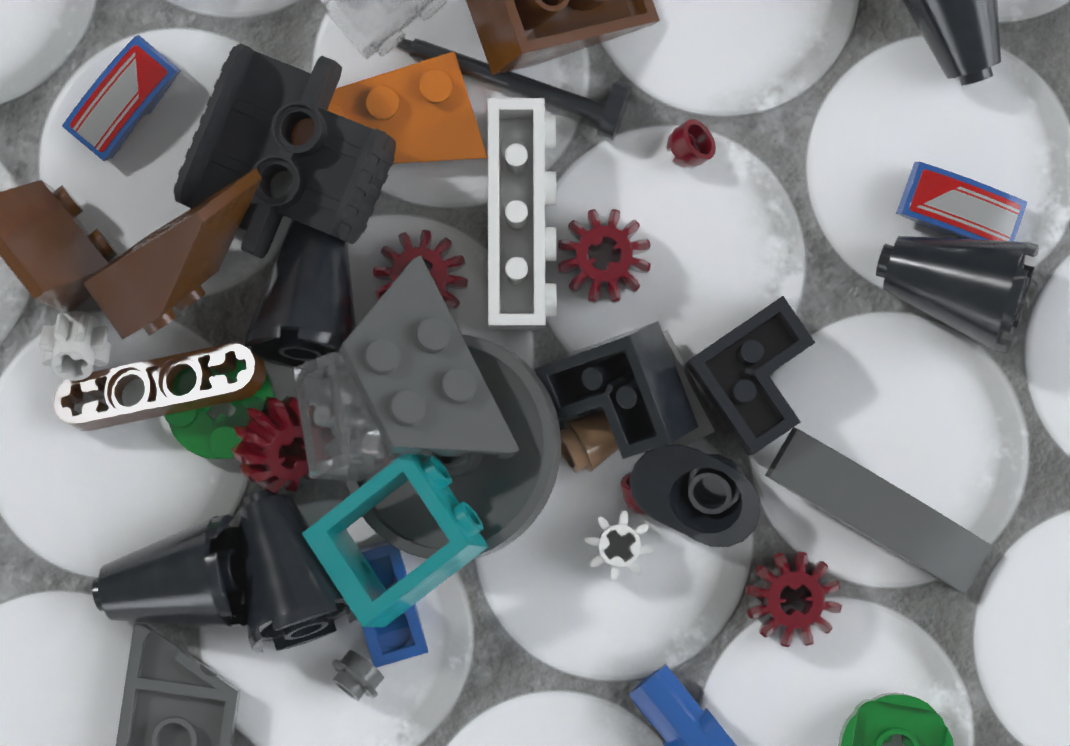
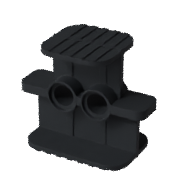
M242 43L236 45L229 52L230 55L226 62L223 63L220 77L216 80L213 87L215 88L213 94L209 97L205 113L202 114L199 121L197 132L195 131L192 138L191 147L185 155L184 164L178 172L179 176L173 190L175 201L192 208L256 168L262 179L239 226L240 229L246 231L241 244L242 251L263 259L271 247L283 216L350 244L356 243L367 228L369 217L373 214L374 205L380 197L381 188L387 180L390 167L393 165L396 141L381 130H374L327 111L342 73V66L335 60L320 56L314 65L312 73L256 52ZM311 118L315 127L312 138L305 144L294 145L291 138L294 125L302 119ZM289 170L293 179L290 191L283 197L273 198L270 192L272 178L280 171Z

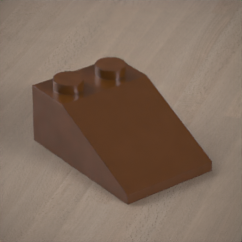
M466 0L492 75L541 64L649 27L660 21L653 0Z
M256 168L150 233L83 282L122 340L142 328L148 336L154 334L177 317L171 308L175 307L180 312L206 294L201 284L219 271L262 179Z
M38 180L1 191V258L35 300L65 313L75 310L92 296L83 282L112 262L111 260L118 255L117 251L99 229L96 228L89 234L77 219V216L84 210L63 185L54 190L53 187L44 181Z

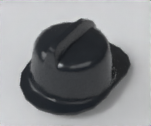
M671 444L645 452L634 464L630 476L631 495L640 510L654 520L710 547H730L743 542L755 531L761 516L760 497L752 482L746 478L742 468L733 460L719 454H706L698 449L682 444Z

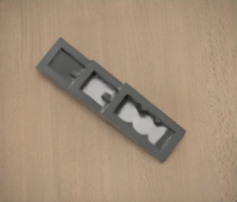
M795 427L791 429L765 474L769 479L848 528L863 534L896 556L914 564L963 594H966L993 547L988 542L902 489Z

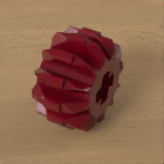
M595 209L589 210L587 219L590 230L587 231L575 220L568 224L570 233L579 240V243L567 239L558 241L557 249L559 251L576 256V258L563 260L558 263V272L560 274H567L578 270L579 274L571 280L568 289L575 293L581 289L586 281L592 284L588 293V302L595 304L600 295V287H607L611 303H618L621 299L620 290L617 285L618 282H621L633 293L637 292L640 288L638 280L628 270L638 273L649 272L651 264L646 260L635 258L633 255L649 250L651 247L650 241L648 239H640L630 242L629 239L636 234L640 224L636 220H632L622 231L617 229L616 227L620 219L619 210L612 209L608 217V225L602 226L598 212ZM602 243L612 245V255L619 254L620 257L619 263L609 262L606 270L595 268L596 258L590 260L588 258L589 250L599 251Z
M422 230L419 247L413 248L410 237L404 232L398 236L399 242L404 249L403 253L398 255L388 246H384L381 249V254L386 260L393 263L392 268L384 266L374 267L373 275L381 280H392V283L384 285L375 291L378 299L384 295L414 258L421 256L425 264L432 267L430 274L445 304L454 310L459 308L460 301L456 296L448 292V288L466 289L468 287V279L462 276L449 275V273L461 269L466 262L462 255L443 260L451 250L452 241L445 237L434 250H431V232L429 230Z
M266 396L261 412L256 408H247L248 417L251 419L247 426L233 427L236 435L242 439L241 442L231 449L234 457L241 462L239 467L242 470L241 473L251 482H257L264 490L274 493L281 487L287 491L297 492L299 480L302 476L307 480H316L312 468L316 462L328 461L325 452L320 448L331 440L327 430L321 427L323 419L319 412L310 406L305 407V403L292 396H286L282 401L276 397Z
M798 551L796 553L792 570L789 569L787 559L783 553L774 554L773 562L778 572L774 575L763 565H758L754 570L758 577L767 582L765 588L754 585L746 586L745 593L747 595L763 598V604L747 609V615L751 619L759 618L766 614L769 615V618L759 629V634L765 638L773 634L781 624L779 644L781 646H790L793 640L794 629H797L799 638L805 646L812 645L814 641L809 625L814 624L820 631L828 634L832 630V626L820 616L822 611L841 612V604L834 601H825L824 594L840 589L839 581L828 580L819 584L818 580L826 573L828 568L824 561L817 562L808 573H805L808 563V556L805 552ZM802 586L806 591V595L800 598L807 601L803 610L798 611L790 608L784 612L780 606V603L786 602L785 599L780 598L783 588L788 587L796 590Z

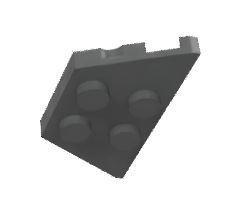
M421 256L414 258L344 341L339 353L389 453L418 454L421 451H432L439 456L462 457L464 453L496 454L497 459H508L514 456L519 448Z
M135 623L133 626L116 746H233L241 690L147 624Z

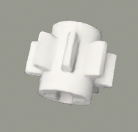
M70 311L65 314H58L55 327L43 325L39 343V348L44 350L42 364L50 366L57 376L66 380L78 381L89 377L94 372L95 364L99 366L108 365L111 344L106 340L109 328L107 326H100L98 320L86 312Z
M622 511L618 524L611 526L605 518L599 516L597 521L603 529L599 538L590 536L584 539V542L597 546L599 555L591 560L590 566L593 568L601 565L604 561L611 565L610 577L614 581L619 576L620 567L629 566L631 571L639 576L641 569L636 560L640 553L649 555L654 554L655 550L650 546L641 545L639 536L648 530V524L639 525L635 529L627 526L629 518L627 511ZM613 530L620 536L630 533L634 539L628 546L632 555L626 560H623L618 555L608 558L604 552L610 545L609 539L606 536Z

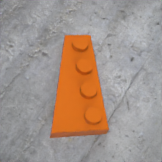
M455 51L336 88L327 111L374 130H381L391 136L396 141L393 164L488 158ZM311 118L302 119L294 125L291 132L294 145L305 144L312 138L315 127Z

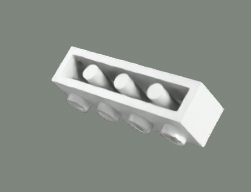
M488 98L489 330H545V317H557L556 283H545V261H556V227H545V205H556V171H545V149H556V116H545V98Z

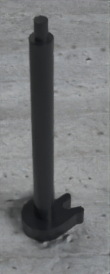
M398 37L395 47L409 51L410 57L422 61L453 52L418 38L411 41ZM455 52L462 75L527 98H545V104L599 122L597 135L612 141L615 139L632 94L631 86L616 81L612 85L607 103L604 104L512 71L492 75L488 63Z

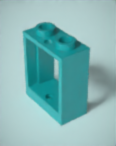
M420 453L402 454L302 533L362 627H386L489 547L480 534V531L483 530L480 518L467 503H459L448 486L452 483L448 470L432 455L428 457V455ZM409 480L450 542L386 591L350 536L347 528Z

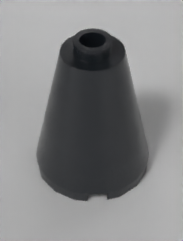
M902 0L948 79L959 77L961 86L993 76L991 67L1001 62L998 0Z
M291 220L246 333L245 346H251L250 349L258 354L262 360L285 367L304 369L305 361L323 360L321 371L347 369L339 350L344 341L356 328L348 243L298 221Z
M898 236L894 246L884 244L878 260L876 276L884 278L883 290L985 346L1007 354L1012 341L1003 339L1002 335L1003 332L1010 333L1012 327L1017 328L1035 268L1024 264L1026 255L1031 257L1037 256L1039 245L1017 241Z
M266 490L249 495L245 499L246 506L238 511L237 516L248 639L251 648L256 652H263V642L267 641L274 642L276 651L292 648L336 632L334 620L347 614L349 623L356 620L357 618L302 535L310 525L293 498L289 494H278V492L274 493Z
M230 514L212 517L103 565L99 571V576L93 580L92 584L93 599L98 610L104 611L109 619L115 621L218 628L246 626L247 617L239 527L229 526L230 521L234 517Z

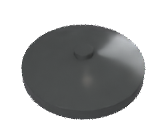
M461 334L519 448L518 452L508 459H497L496 454L464 453L462 457L439 456L432 451L419 452L420 454L428 455V457L430 455L436 457L445 466L452 478V483L448 486L459 503H467L480 518L483 524V530L480 531V534L489 547L474 558L476 559L496 552L512 543L533 524L550 498L559 471L561 434L552 399L535 371L524 360L503 346L482 338ZM358 390L347 412L342 436L343 471L350 495L402 455L400 453H389ZM409 480L362 516L367 524L386 542L399 550L417 557L428 559L450 542Z

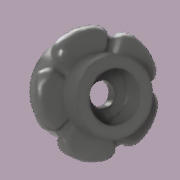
M349 650L341 661L334 659L332 665L337 674L332 681L343 692L356 701H359L364 694L372 698L377 697L378 693L375 689L382 682L384 676L374 665L353 650Z

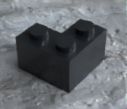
M782 296L689 359L685 365L743 450L750 456L801 423L769 374L816 342L784 296Z
M659 321L570 352L535 368L537 376L543 382L552 399L558 421L603 406L622 459L671 444L699 427Z

